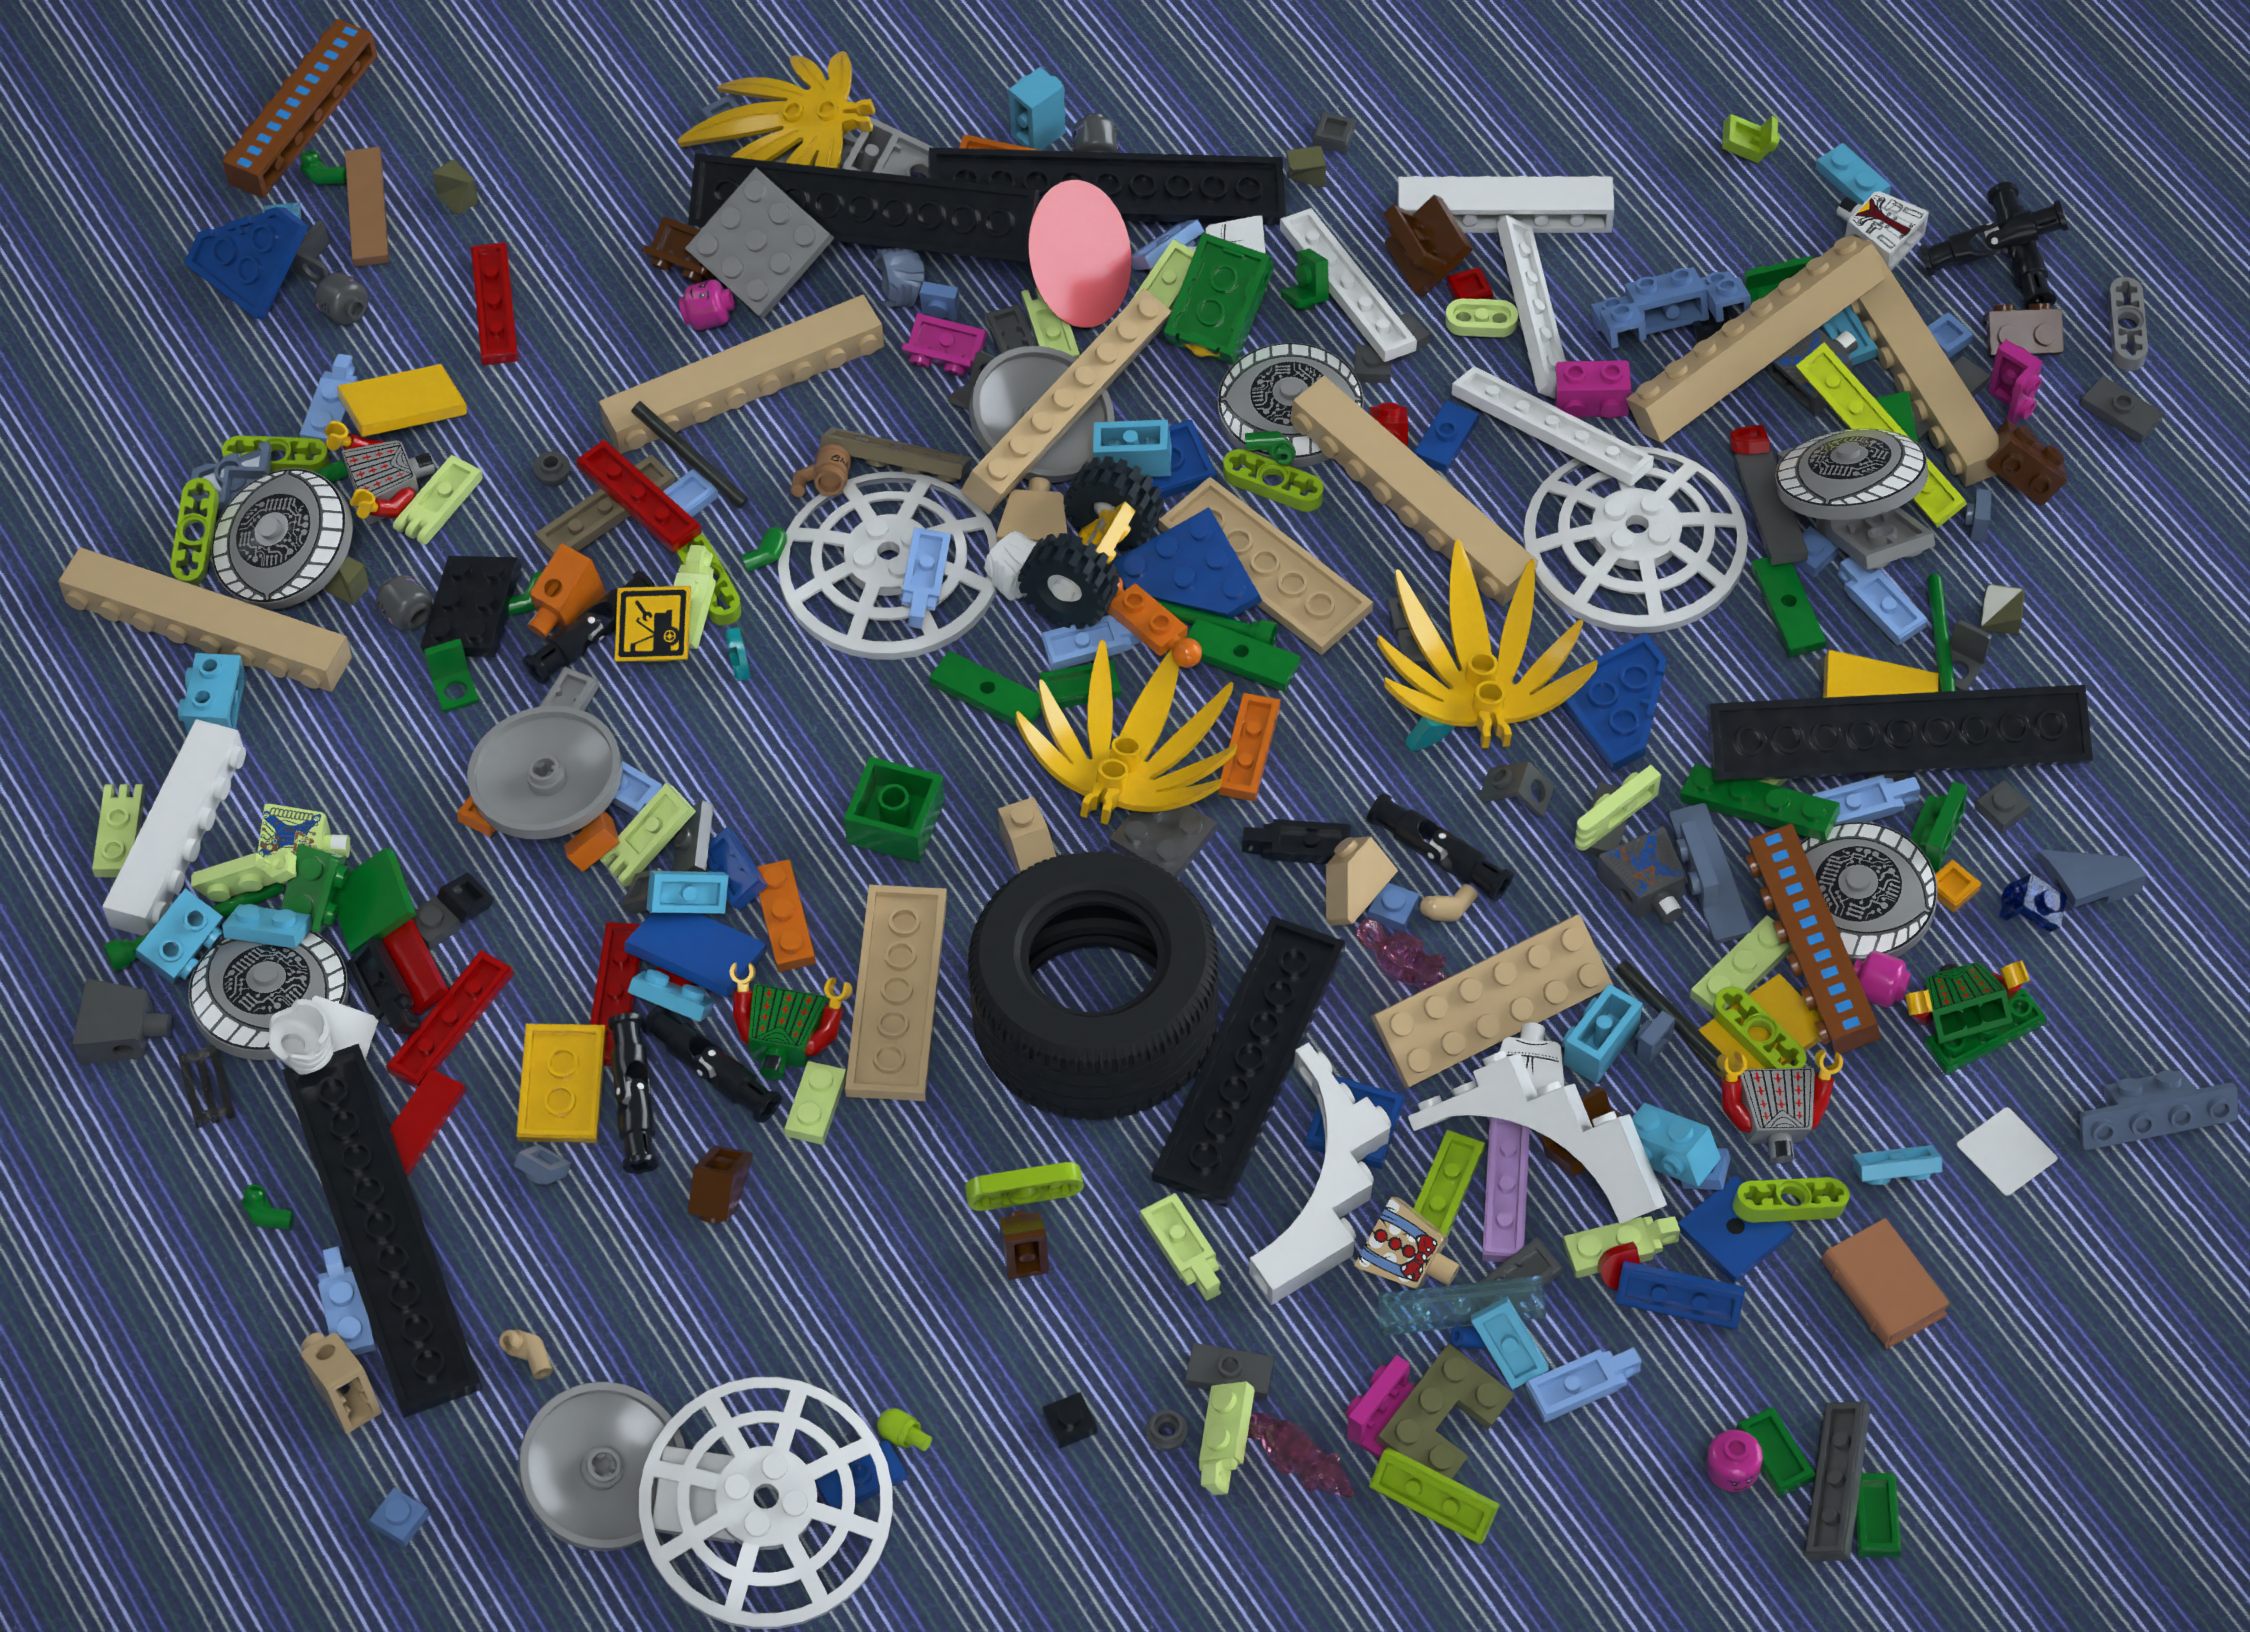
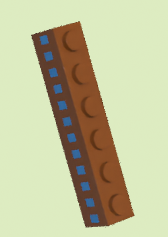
M336 19L332 26L322 33L319 42L310 53H307L302 58L301 64L294 73L284 80L281 89L274 98L264 105L261 114L253 124L246 127L240 140L233 148L226 152L222 163L229 185L263 199L266 197L377 57L372 32Z
M1791 823L1748 839L1751 854L1745 856L1747 865L1753 878L1761 877L1764 887L1760 888L1759 892L1766 910L1774 909L1778 920L1773 922V926L1780 943L1788 942L1792 953L1786 956L1794 977L1802 975L1806 987L1801 988L1805 1004L1809 1011L1816 1009L1821 1021L1815 1022V1026L1822 1044L1830 1043L1834 1053L1842 1054L1880 1040L1877 1020L1793 824Z

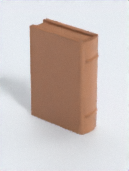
M1886 1218L1829 1248L1822 1256L1821 1261L1832 1275L1833 1281L1837 1282L1869 1325L1870 1331L1874 1332L1886 1349L1947 1316L1945 1309L1950 1306V1302Z

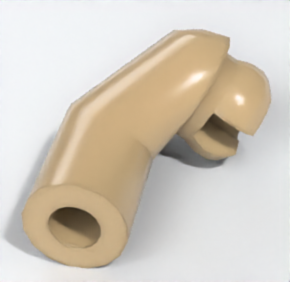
M1463 884L1453 897L1440 895L1426 896L1421 901L1420 911L1425 917H1429L1434 921L1454 922L1476 900L1478 893L1472 886Z
M506 1330L501 1334L499 1338L501 1349L511 1356L528 1361L533 1378L543 1379L552 1374L551 1363L544 1343L539 1336L521 1330Z

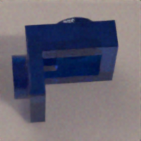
M2030 873L2015 882L2009 883L2005 887L2001 896L2002 907L2000 917L2007 921L2020 914L2045 930L2052 932L2061 926L2067 896L2057 888Z

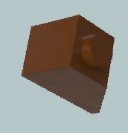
M714 1145L694 1166L688 1214L698 1215L700 1220L708 1223L727 1221L738 1208L753 1153Z
M1018 1211L1007 1217L999 1218L1000 1238L1008 1279L1013 1280L1049 1273L1047 1237L1040 1212L1028 1213L1026 1211Z

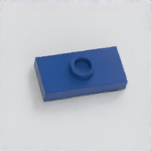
M1446 400L1414 453L1431 468L1447 473L1479 422V413Z
M726 827L709 842L707 867L711 872H724L729 875L727 899L732 907L742 910L768 884L733 830Z
M888 1439L879 1443L888 1464L892 1487L907 1480V1472ZM870 1454L848 1464L855 1487V1505L880 1493L876 1467ZM835 1470L815 1480V1483L825 1504L841 1510L842 1487L839 1474Z

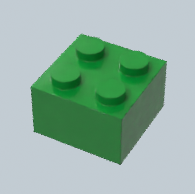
M869 756L844 817L847 844L920 863L945 801L943 775Z

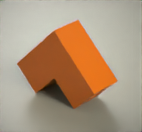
M604 811L591 823L582 827V831L564 845L567 858L582 872L620 843L613 818Z

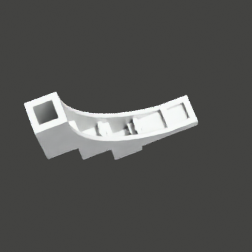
M1309 1042L1295 1050L1294 1068L1317 1099L1325 1133V1159L1317 1185L1301 1214L1273 1243L1250 1257L1249 1274L1271 1305L1353 1256L1356 1234L1348 1220L1341 1217L1371 1200L1374 1179L1369 1168L1360 1160L1366 1157V1155L1377 1151L1383 1145L1388 1144L1391 1127L1390 1119L1381 1106L1375 1107L1368 1097L1355 1103L1354 1096L1348 1086L1343 1082L1339 1084L1332 1075V1066L1327 1057L1322 1052L1316 1053Z
M1505 1050L1482 1059L1485 1066L1473 1071L1479 1087L1475 1080L1453 1089L1455 1097L1443 1102L1440 1095L1417 1104L1419 1112L1408 1116L1413 1131L1427 1128L1453 1116L1473 1115L1512 1121L1551 1138L1568 1150L1592 1174L1608 1197L1620 1224L1667 1205L1630 1114L1618 1118L1615 1111L1604 1114L1592 1120L1593 1128L1576 1085L1571 1084L1562 1087L1560 1081H1556L1537 1089L1538 1097L1521 1054L1507 1057Z

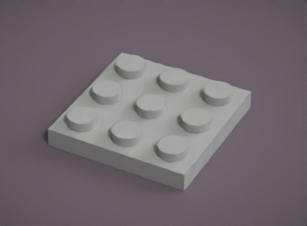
M755 168L685 249L758 316L764 319L831 243L834 237L759 169Z

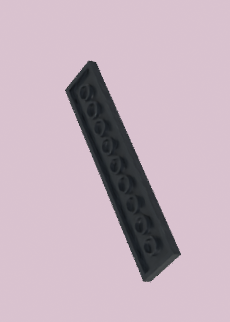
M930 147L928 151L929 178L1040 190L1038 204L1043 196L1055 185L1068 180H1081L1101 189L1117 207L1123 221L1185 222L1198 219L1200 223H1221L1262 215L1263 225H1280V219L1286 217L1282 157Z
M695 153L688 225L704 227L749 174L757 168L834 237L832 241L1030 263L1029 232L1033 215L1038 206L1040 190Z
M2086 685L1710 703L1706 706L1713 782L2077 764L2093 761Z
M359 1043L333 1052L330 1061L323 1068L315 1072L301 1075L290 1067L282 1069L403 1418L483 1390Z

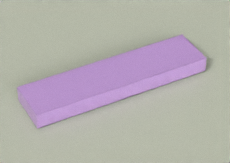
M1494 1117L1489 1119L1482 1261L1505 1262L1524 1247L1530 1128Z

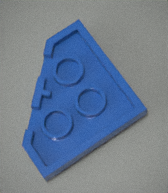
M274 207L255 216H246L228 222L224 226L198 232L184 264L255 319H265L309 226L286 208Z
M1209 507L1112 561L1126 589L1136 583L1155 600L1211 612L1230 619L1262 601L1257 589Z
M1646 633L1550 681L1552 683L1595 660L1598 661L1596 672L1561 705L1612 772L1645 755L1667 659Z

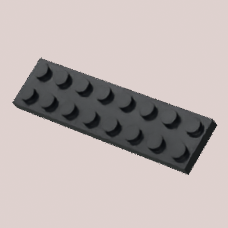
M1274 916L1271 917L1154 1167L1152 1181L1223 1207H1228L1295 1059V1050L1301 1047L1343 955L1345 941Z

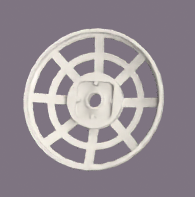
M1634 446L1653 456L1654 459L1675 464L1680 468L1674 474L1654 467L1646 473L1645 476L1665 481L1656 492L1635 488V485L1629 486L1617 479L1620 490L1608 495L1606 498H1602L1587 491L1597 483L1612 478V476L1602 471L1592 474L1577 486L1558 481L1575 469L1587 465L1574 458L1556 469L1541 484L1532 497L1525 518L1524 549L1538 560L1535 580L1555 604L1572 616L1583 619V621L1597 627L1635 634L1657 633L1680 628L1701 619L1716 609L1730 595L1740 579L1746 561L1748 543L1746 522L1740 506L1730 490L1712 472L1697 462L1677 453L1653 447ZM1696 474L1709 483L1723 497L1732 514L1711 512L1702 495L1687 481ZM1680 489L1694 502L1699 512L1679 513L1669 499ZM1550 492L1565 497L1566 499L1559 514L1558 532L1536 539L1537 513L1546 493ZM1577 502L1595 510L1592 524L1570 529V516ZM1632 524H1639L1645 527L1646 531L1633 533L1627 527ZM1682 527H1704L1703 541L1697 553L1680 542ZM1715 527L1736 528L1737 531L1736 552L1731 566L1725 575L1707 562L1714 546ZM1593 540L1596 549L1602 555L1594 567L1580 555L1574 545L1575 542ZM1562 546L1563 552L1570 563L1586 577L1574 595L1551 575L1540 553ZM1673 555L1687 564L1672 575L1661 579L1657 578L1655 567L1666 562ZM1614 565L1627 569L1640 570L1642 581L1623 580L1607 574ZM1697 573L1714 586L1708 594L1692 604L1669 612L1663 611L1660 592L1670 590L1685 583ZM1599 585L1621 593L1645 594L1648 615L1616 613L1593 606L1588 601Z
M879 472L848 479L843 490L837 495L827 496L820 493L808 502L795 516L786 531L787 543L778 561L781 592L789 611L799 625L815 639L832 649L852 656L878 660L917 657L936 651L956 641L972 629L987 612L996 596L998 588L993 586L992 578L988 574L984 578L965 569L967 565V545L963 533L984 529L988 539L989 550L997 544V533L986 513L965 496L961 490L947 482L927 475L905 472ZM880 483L914 484L909 493L883 491L863 496L858 489L866 485ZM929 488L941 491L963 503L977 517L955 520L945 508L924 496ZM842 493L849 501L832 512L819 529L799 528L816 509ZM903 501L897 515L884 514L877 516L870 506V503ZM918 506L924 507L936 514L944 522V524L927 529L951 534L956 547L954 564L946 561L943 576L948 578L941 586L939 602L936 606L949 597L959 582L980 592L964 613L938 629L930 611L925 609L921 629L924 634L923 636L900 641H870L862 639L869 619L894 621L909 618L911 606L881 608L874 607L878 595L893 596L902 594L914 527L925 529L912 518ZM853 510L857 512L862 520L850 534L831 530L842 517ZM792 542H812L811 566L814 579L795 590L791 582L789 570ZM824 544L844 547L845 562L825 572L822 563ZM886 550H893L898 553L897 557L890 560L883 559L879 555ZM849 576L858 587L863 589L859 602L843 595L833 584ZM822 591L832 603L854 615L848 634L838 632L820 622L806 609L803 602Z
M751 1377L728 1382L706 1391L686 1404L666 1424L653 1443L644 1464L639 1487V1520L643 1540L653 1565L666 1584L684 1602L702 1614L728 1625L749 1629H781L804 1624L829 1613L845 1602L866 1581L878 1563L888 1539L893 1512L892 1483L888 1464L877 1439L866 1423L846 1403L827 1391L803 1381L781 1377ZM753 1388L790 1390L784 1412L754 1411L731 1417L720 1398L733 1392ZM806 1396L818 1399L839 1412L855 1428L862 1439L839 1448L835 1441L821 1428L800 1417ZM705 1406L716 1427L708 1431L697 1442L684 1465L661 1461L660 1458L664 1448L676 1430L693 1413ZM758 1423L779 1424L773 1446H760L751 1449L748 1447L739 1428ZM795 1430L802 1431L813 1438L828 1454L806 1465L798 1456L789 1451ZM723 1437L734 1458L724 1467L721 1474L697 1469V1465L706 1451ZM869 1454L874 1461L880 1485L878 1523L853 1514L855 1508V1487L848 1464ZM835 1470L839 1474L842 1487L841 1510L817 1502L815 1480ZM654 1477L678 1482L677 1512L683 1533L663 1546L660 1545L656 1536L651 1513ZM691 1485L715 1491L716 1514L697 1525H694L690 1510ZM764 1487L775 1490L779 1498L776 1505L768 1509L760 1508L753 1499L754 1494ZM812 1520L835 1526L836 1528L828 1542L816 1555L809 1559L799 1537L808 1529ZM725 1530L734 1540L742 1544L736 1567L716 1556L706 1546L704 1541ZM848 1531L872 1539L868 1552L857 1569L837 1589L827 1594L816 1571L836 1554L844 1542ZM784 1547L794 1566L791 1569L774 1573L752 1572L759 1550H773ZM692 1548L695 1554L710 1569L724 1578L732 1580L725 1606L711 1601L694 1590L677 1574L670 1561ZM801 1580L812 1601L811 1604L779 1613L741 1611L748 1585L776 1587Z

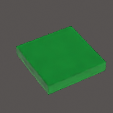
M386 847L348 873L343 889L337 888L334 903L338 904L337 917L350 953L356 954L372 936L383 939L416 916L395 852Z

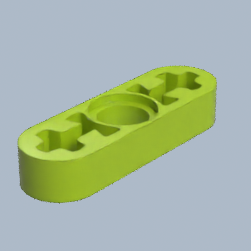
M238 435L226 440L222 446L223 457L236 453L238 456L239 451H245L241 453L240 456L260 449L259 443L270 442L271 452L281 450L286 453L282 459L271 461V472L289 468L306 469L314 472L330 464L326 444L316 438ZM312 454H318L314 455L313 460H307L311 458Z
M1244 449L1232 450L1223 459L1224 479L1235 487L1304 512L1318 509L1323 502V483L1315 475L1288 465H1280L1272 459ZM1240 465L1246 466V468H1240L1239 471L1233 470V468H1238ZM1268 475H1278L1283 479V482L1277 486H1270L1264 483L1263 479ZM1307 489L1313 491V493L1309 492L1306 496L1301 495V493H1305Z
M194 478L188 481L182 490L170 563L171 572L175 578L192 585H198L207 575L219 504L217 489L205 478ZM203 488L209 495L208 498H203L200 504V510L204 515L207 514L206 517L197 514L198 503L192 497L199 494ZM193 523H201L205 528L204 535L196 541L187 540L185 537L187 527ZM183 547L193 550L192 561L198 566L197 570H190L187 576L181 569V566L188 565L190 554Z
M699 534L677 551L680 566L686 565V557L691 545L705 546L713 554L710 567L714 569L713 574H716L719 579L715 584L707 615L717 625L733 624L741 616L740 597L708 539ZM721 594L724 604L730 606V608L724 610L721 606H718L717 596Z
M1725 987L1717 993L1713 1005L1714 1018L1765 1069L1805 1067L1807 1057L1803 1047L1744 990L1738 987ZM1725 1002L1729 1005L1737 1003L1739 1005L1738 1012L1735 1009L1726 1011L1724 1009ZM1741 1017L1745 1020L1742 1026H1740ZM1755 1026L1764 1027L1769 1031L1771 1037L1764 1042H1758L1749 1036L1748 1031ZM1778 1042V1043H1779V1046H1778V1049L1776 1050V1049L1774 1048V1046H1775V1044ZM1781 1056L1784 1059L1794 1058V1065L1792 1066L1790 1063L1781 1065Z
M1062 1162L977 1176L965 1184L968 1207L976 1211L1070 1197L1078 1194L1084 1188L1081 1168L1073 1162Z
M1831 1177L1746 1181L1739 1186L1732 1207L1739 1218L1752 1223L1834 1219L1842 1215L1849 1201L1850 1192L1843 1182ZM1792 1194L1800 1200L1801 1205L1791 1206L1784 1202L1781 1195Z

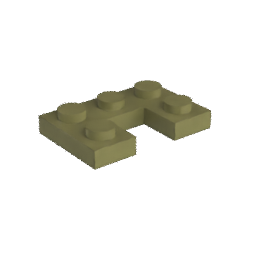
M1448 1343L1374 1441L1385 1449L1390 1447L1452 1479L1469 1456L1435 1431L1453 1406L1456 1405L1488 1430L1515 1394Z

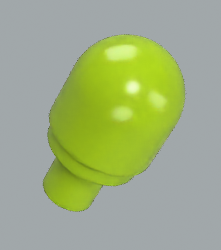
M890 1408L885 1410L878 1418L877 1429L885 1440L888 1439L889 1442L898 1447L909 1448L913 1445L922 1451H926L929 1448L932 1437L920 1430L921 1424L915 1417L900 1409Z

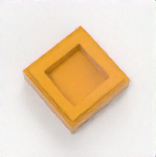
M1953 859L1935 874L1937 900L1953 913L1980 891L1982 883Z

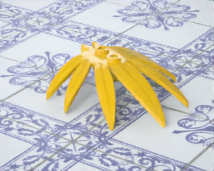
M845 51L836 53L830 59L828 64L829 80L825 79L822 71L813 61L803 56L794 55L790 57V63L796 75L810 88L809 90L786 81L764 77L742 78L717 86L719 93L778 101L748 104L712 116L683 134L678 139V144L680 147L774 132L751 142L731 157L772 161L803 141L785 163L812 166L815 161L814 166L839 169L843 136L848 131L855 129L864 132L873 131L870 117L864 115H875V107L871 99L859 100L856 103L848 101L852 82V65Z
M1455 540L1449 581V618L1454 651L1460 671H1458L1444 642L1402 572L1398 569L1396 570V588L1413 638L1429 665L1450 689L1399 652L1382 636L1378 635L1377 645L1394 669L1418 691L1387 677L1384 679V687L1403 705L1423 717L1451 726H1477L1481 732V748H1489L1492 725L1495 735L1502 741V746H1510L1512 732L1509 723L1529 720L1554 709L1575 694L1596 672L1597 660L1543 687L1559 670L1573 649L1583 626V619H1580L1542 654L1517 684L1512 683L1525 651L1531 624L1535 589L1534 559L1528 561L1510 604L1502 632L1497 661L1491 652L1486 618L1472 569L1461 540Z
M1100 640L1093 664L1087 704V736L1091 759L1086 757L1075 733L1042 679L1039 680L1038 688L1040 703L1047 727L1059 751L1019 711L1016 712L1015 722L1025 743L1039 763L1063 785L1085 796L1082 801L1080 816L1087 818L1089 813L1097 810L1102 802L1100 823L1108 825L1111 811L1116 807L1138 812L1167 811L1197 802L1220 789L1222 778L1199 785H1189L1208 776L1236 754L1237 744L1187 767L1159 778L1157 777L1180 762L1204 738L1229 700L1233 690V682L1228 683L1182 726L1148 762H1145L1153 751L1167 721L1176 689L1179 665L1173 660L1172 650L1170 649L1137 699L1120 736L1114 738L1111 744L1113 726L1111 674L1106 642Z

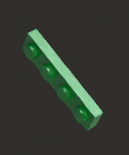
M1694 764L1680 792L1681 802L1691 805L1705 803L1709 810L1774 828H1780L1792 823L1797 834L1822 841H1827L1840 814L1839 802L1758 780L1713 782L1712 768Z

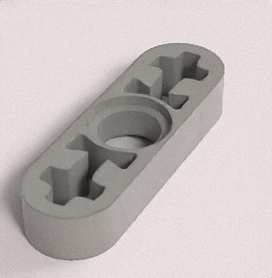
M2120 277L2111 283L2107 298L2112 359L2117 367L2126 371H2134L2144 365L2148 352L2143 288L2133 278ZM2122 292L2127 293V297L2130 298L2128 305L2123 306L2124 296ZM2125 318L2131 319L2137 324V327L2127 329L2122 327L2118 321ZM2127 342H2132L2133 355H2129L2128 350H2125Z

